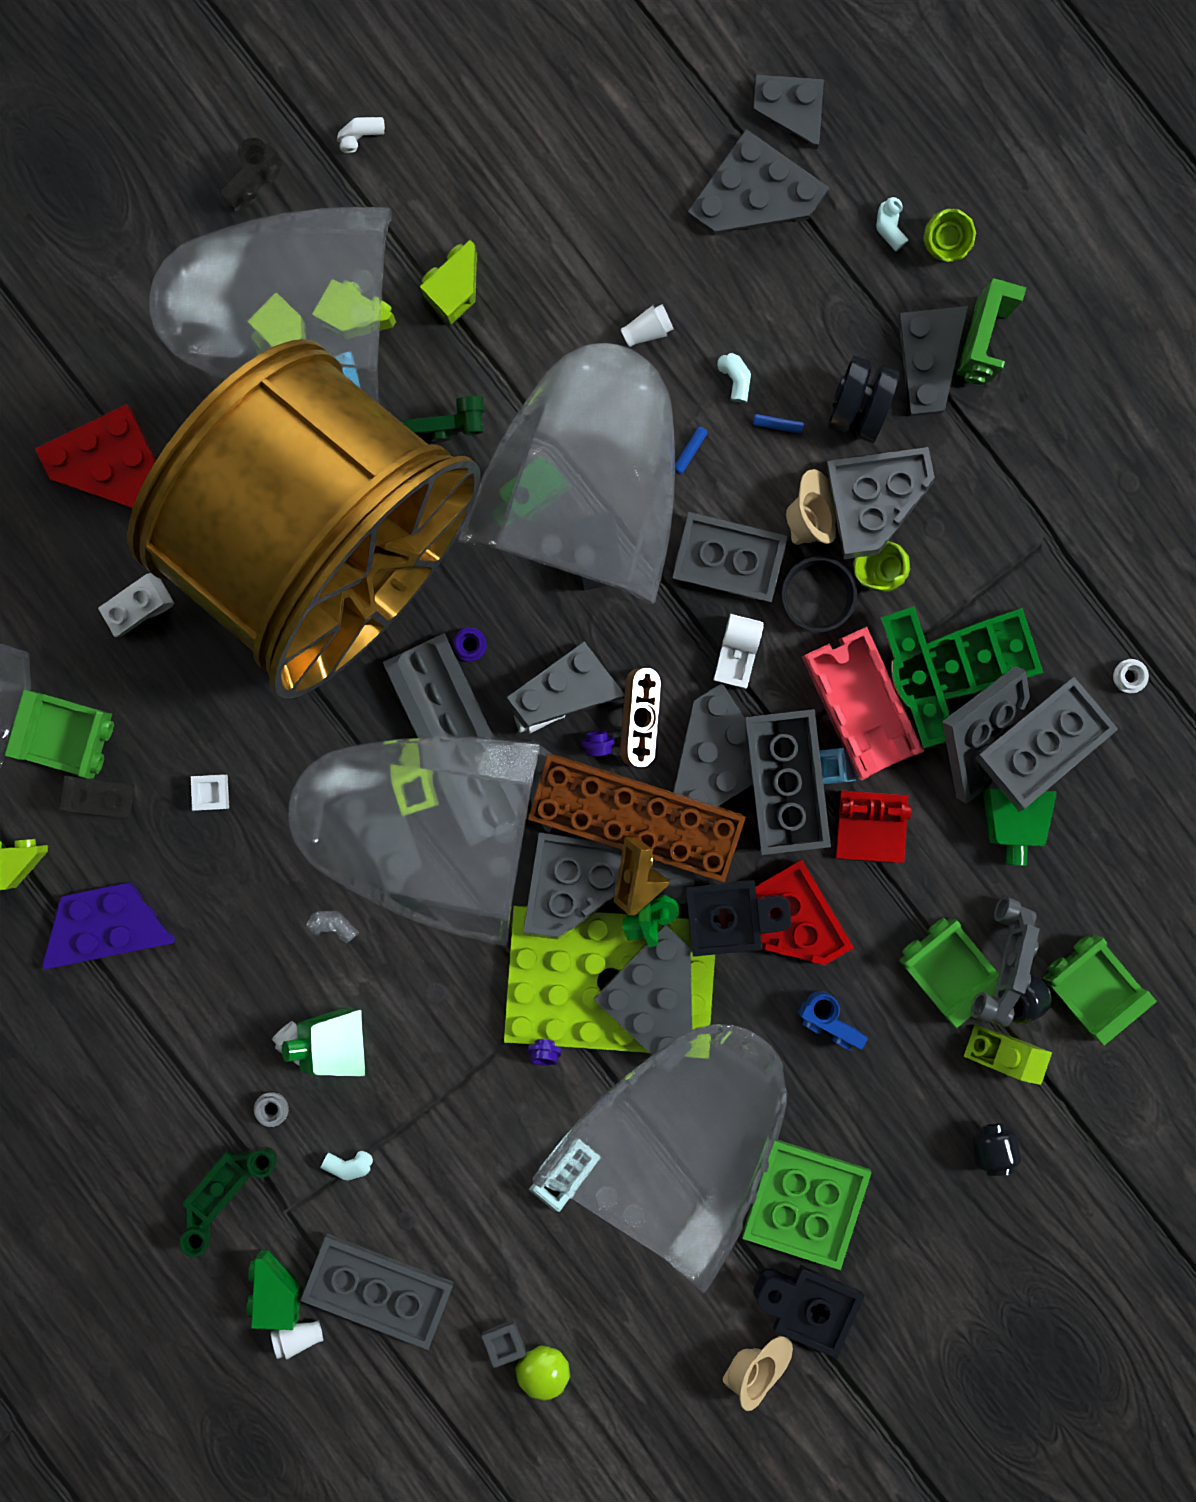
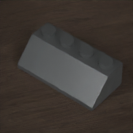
M815 709L745 717L761 855L831 847Z

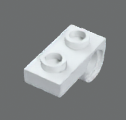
M148 573L98 609L114 637H120L146 619L167 611L175 603L161 579Z
M729 615L713 681L747 689L755 654L758 650L763 631V622L737 615Z

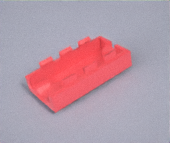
M867 627L839 639L841 646L832 650L830 644L802 656L842 747L846 749L858 780H864L890 765L924 752Z

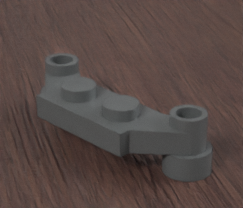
M1004 896L999 900L994 911L995 921L1009 926V934L995 993L990 995L980 992L972 1003L971 1015L973 1018L985 1023L992 1021L1007 1027L1014 1017V1005L1019 997L1025 994L1030 985V969L1033 958L1038 951L1039 944L1037 939L1040 929L1034 925L1036 912L1021 906L1019 901Z

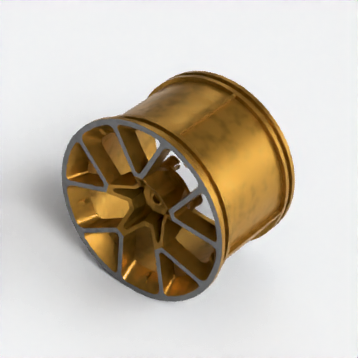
M307 339L292 340L266 350L236 370L201 402L177 430L154 463L137 496L128 525V548L132 557L151 574L160 579L171 580L253 651L256 664L268 672L272 690L283 698H295L321 686L348 666L388 628L416 596L438 567L461 531L475 502L479 490L481 472L479 466L471 458L466 456L453 457L443 447L428 445L346 377L343 374L339 361L326 352L318 343Z

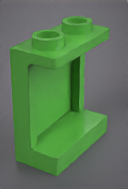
M992 278L978 296L956 373L957 375L964 376L966 382L974 385H984V383H990L1003 370L1005 361L988 357L986 352L996 317L999 316L1007 319L1023 301L1026 287Z
M24 690L5 756L76 774L81 778L93 779L95 773L98 774L103 766L104 754H101L104 742L110 739L113 732L114 722L111 721L112 713L40 692Z
M942 918L929 928L928 931L931 934L921 942L918 939L913 941L902 951L904 956L899 959V962L949 1023L958 1028L972 1016V1003L980 992L994 995L999 972L994 969L961 928V924L956 919L949 918L946 920Z
M1088 935L1074 945L1075 951L1066 959L1061 957L1054 961L1048 967L1047 971L1049 973L1043 979L1096 1042L1105 1046L1157 1001L1149 991L1140 987L1106 946L1107 942L1103 937L1097 935L1090 937Z

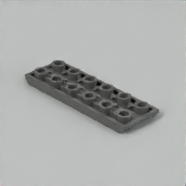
M445 633L384 661L385 669L468 844L472 846L527 820L530 812Z

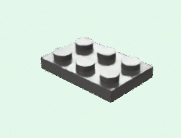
M688 512L672 580L771 603L788 536Z

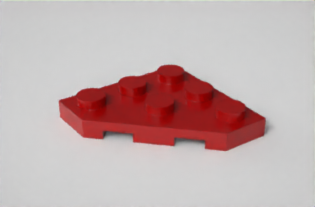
M127 404L35 449L50 480L133 508L140 489L156 462L133 411Z
M802 859L755 885L756 896L782 895L786 897L789 901L791 926L788 929L780 932L760 933L762 949L826 965L854 948ZM725 908L719 909V915H716L721 926L726 928L728 927V921L734 920V915L728 914ZM773 908L769 916L771 918H778L782 911L780 908Z

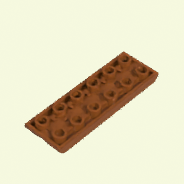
M548 754L528 820L622 850L625 837H637L653 849V860L725 882L746 817L734 811L561 756Z

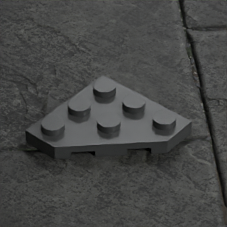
M746 129L689 209L687 216L713 235L726 234L728 231L744 228L749 230L773 226L776 223L795 220V222L808 220L830 187Z
M929 447L827 461L826 469L843 558L850 559L878 555L918 504L935 479Z
M1017 666L1013 667L942 721L956 798L966 804L989 787L993 781L976 761L975 757L1011 728L1018 709L1024 710L1028 703L1030 694L1026 670Z
M723 683L692 702L676 781L672 791L715 806H720L753 785L745 718Z
M539 833L523 935L558 940L613 900L622 849L594 840Z
M664 925L658 932L659 946L648 948L646 943L594 997V1000L669 1071L693 1046L691 949L667 925Z

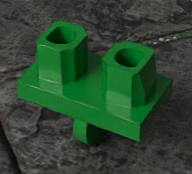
M661 895L650 901L636 915H628L626 913L627 917L623 918L622 926L627 940L645 938L648 948L659 946V924L664 926L677 919L679 915L678 903L667 895Z

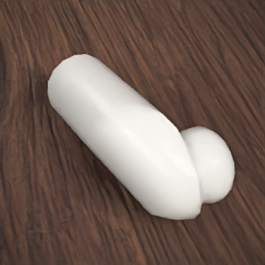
M358 117L352 119L338 132L337 141L340 143V150L344 153H354L358 148L357 140L363 135H384L385 126L383 118Z

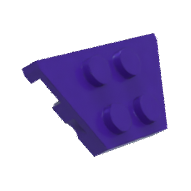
M132 882L61 896L43 968L49 969L172 944L175 942V937L171 932H167L157 919L158 915L150 905L143 901L142 895Z

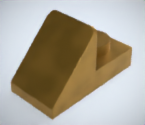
M625 837L613 901L628 915H636L670 884V881L661 873L651 869L653 865V849L637 837Z

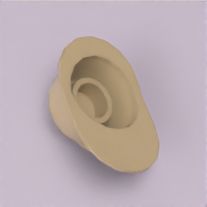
M815 469L808 470L802 475L799 496L786 510V519L791 529L792 542L796 545L816 541L829 544L836 538V516L829 480L822 472Z
M779 1336L772 1339L762 1350L756 1348L742 1349L734 1357L723 1376V1383L739 1395L740 1405L745 1411H752L756 1408L769 1389L787 1369L793 1351L792 1341L788 1337Z

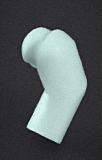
M891 197L883 202L878 209L876 228L880 235L897 252L908 242V239L897 227L899 213L903 208L902 203L899 199Z
M733 353L722 355L718 359L717 366L720 372L728 373L733 380L731 401L747 403L751 378L749 369L740 356Z
M359 1151L354 1159L344 1161L328 1152L320 1168L343 1180L349 1181L368 1174L373 1158L369 1153Z

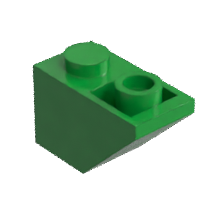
M261 1250L255 1261H251L249 1266L248 1278L249 1282H254L253 1295L248 1297L247 1316H252V1328L293 1330L299 1320L300 1285L269 1250Z

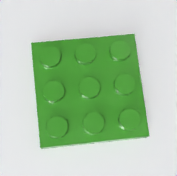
M772 1138L742 1232V1239L841 1270L869 1183L871 1170Z

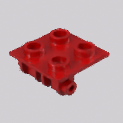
M841 790L836 858L904 863L907 819L911 818V806H908L909 795Z

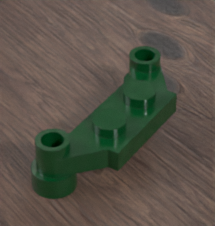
M466 396L456 399L457 414L401 420L400 422L421 439L430 438L431 442L451 440V435H458L463 432V435H478L483 433L481 414L485 412L483 397Z
M263 1147L235 1154L228 1150L182 1203V1206L187 1209L186 1232L181 1236L179 1244L181 1251L186 1256L198 1257L206 1251L210 1244L211 1222L251 1175L256 1178H265L272 1173L277 1164V1154L273 1148ZM260 1156L266 1157L269 1164L263 1163ZM194 1235H198L202 1241L196 1240Z

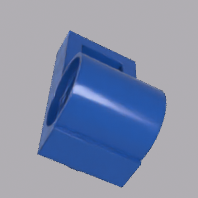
M819 990L811 993L806 1001H803L797 1012L804 1019L802 1025L818 1034L823 1029L834 1035L832 1041L845 1049L851 1050L852 1046H855L862 1050L868 1040V1037L863 1032L838 1019L840 1014L839 1004L826 991ZM819 1000H829L831 1004L829 1013L825 1016L815 1015V1004Z

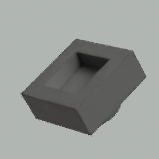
M515 1320L482 1332V1339L493 1368L526 1356V1349Z

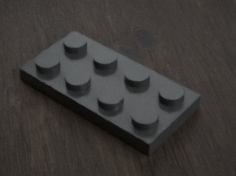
M1073 677L977 755L975 759L1020 812L1114 734L1118 728L1078 680Z
M327 1233L301 1301L429 1350L454 1282Z

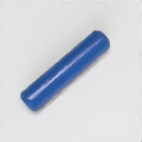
M759 414L754 415V426L799 434L803 433V422Z
M697 427L674 464L673 470L676 473L683 474L708 434L707 430L703 427Z

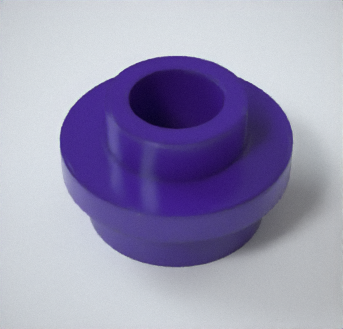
M468 627L461 629L453 639V650L464 661L472 662L480 659L487 648L485 636L476 628ZM470 638L476 641V648L472 651L465 650L464 642Z
M606 731L589 732L586 734L587 738L580 741L581 747L585 748V755L587 756L612 753V745L615 744L614 737L607 736Z
M538 1039L535 1040V1044L527 1047V1054L530 1055V1062L533 1064L552 1066L557 1064V1057L561 1056V1048L555 1046V1042L552 1040Z

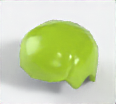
M959 209L942 210L936 213L926 224L923 237L926 250L933 258L939 261L953 262L961 260L974 245L976 229L972 219Z
M890 541L886 543L878 555L858 557L853 562L854 575L861 585L876 592H889L904 584L910 572L908 554L901 545Z
M541 1345L526 1352V1356L519 1358L515 1368L517 1383L529 1397L542 1401L550 1400L560 1395L570 1378L568 1361L559 1350L549 1346Z

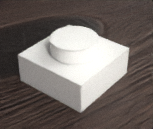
M228 775L191 776L192 811L229 809Z

